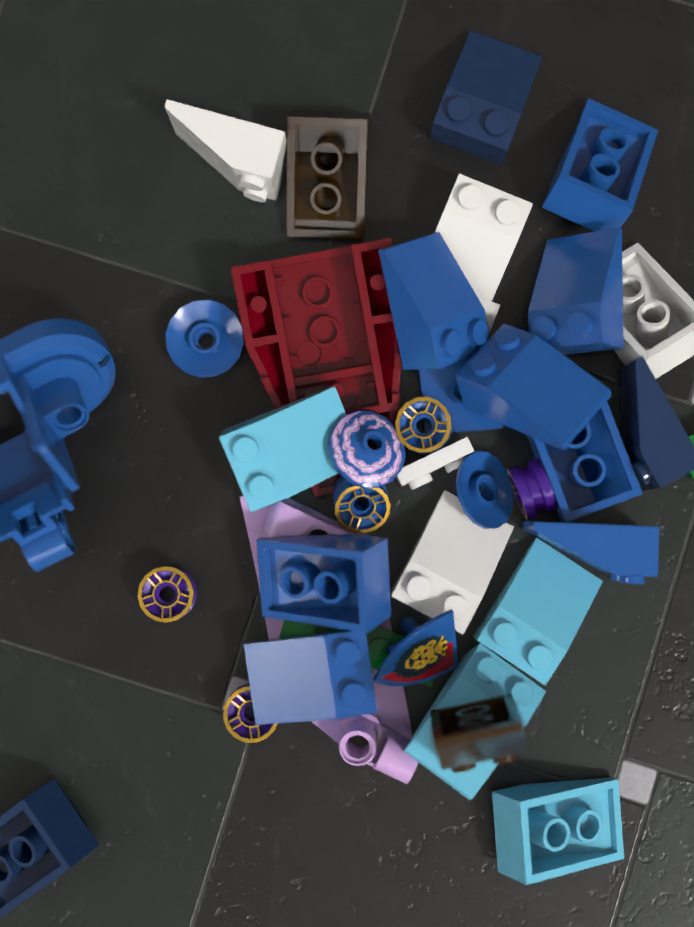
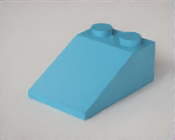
M335 386L222 431L219 436L250 512L289 498L338 474L329 457L328 440L332 428L347 414Z
M535 538L472 637L546 685L567 653L603 581L540 539Z
M480 643L464 654L458 667L450 676L403 751L467 799L471 800L498 764L493 763V760L477 762L474 769L465 772H452L451 768L442 770L433 745L430 710L511 693L525 728L546 691Z
M617 778L523 784L492 791L497 868L499 873L528 885L624 859L619 780Z

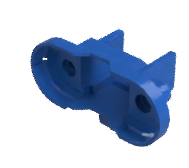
M71 319L39 321L0 339V394L9 391L22 415L26 427L24 433L0 445V542L12 537L21 546L26 560L36 572H40L76 552L63 510L67 508L70 512L75 509L69 489L71 492H74L80 488L64 437L85 426L89 413L106 399L115 380V364L104 338L91 326Z

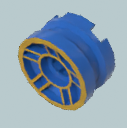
M417 397L406 402L399 410L395 421L396 433L401 443L411 451L420 454H432L443 449L453 433V419L447 408L438 400L429 397ZM424 418H428L432 423V428L428 433H420L416 426Z
M343 477L337 480L332 494L334 512L338 522L346 530L354 533H368L377 530L386 522L390 515L391 504L385 485L379 488H361L349 483ZM364 497L366 498V502L362 503L361 501H357L356 499Z

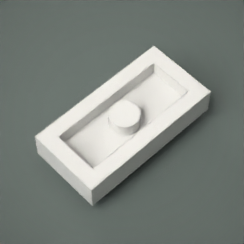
M468 437L403 467L395 478L400 487L409 484L411 490H414L432 481L430 473L437 469L445 467L447 473L457 469L464 457L474 452V449Z

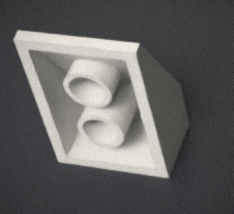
M166 101L165 109L176 134L239 191H243V195L246 198L258 202H265L266 198L277 200L287 165V142L284 131L175 101Z
M459 174L435 232H440L475 294L478 297L492 301L533 203Z
M636 243L622 252L624 349H615L614 351L625 366L643 356L654 377L658 378L694 355V300L639 243Z
M444 490L390 592L391 597L431 618L452 609L454 611L455 631L464 634L484 596L514 526L505 523L496 529H483L464 513L458 497Z

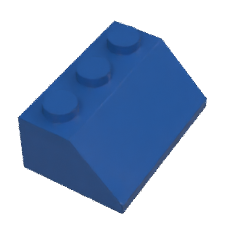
M607 401L565 450L526 435L535 459L538 458L549 478L558 506L555 512L559 522L567 523L643 494Z

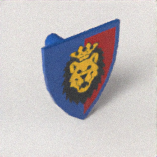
M450 609L421 626L412 616L404 617L400 622V627L407 637L386 648L388 656L378 669L373 680L389 686H410L427 682L458 667L454 611Z

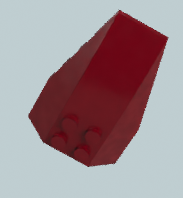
M391 238L231 267L246 349L255 364L275 409L335 386L346 414L355 411H373L386 417L396 427L395 421L399 410L402 361L379 250L393 246ZM367 439L368 446L372 450H377L376 444L372 440ZM338 473L311 486L315 496L333 494V487L342 476Z

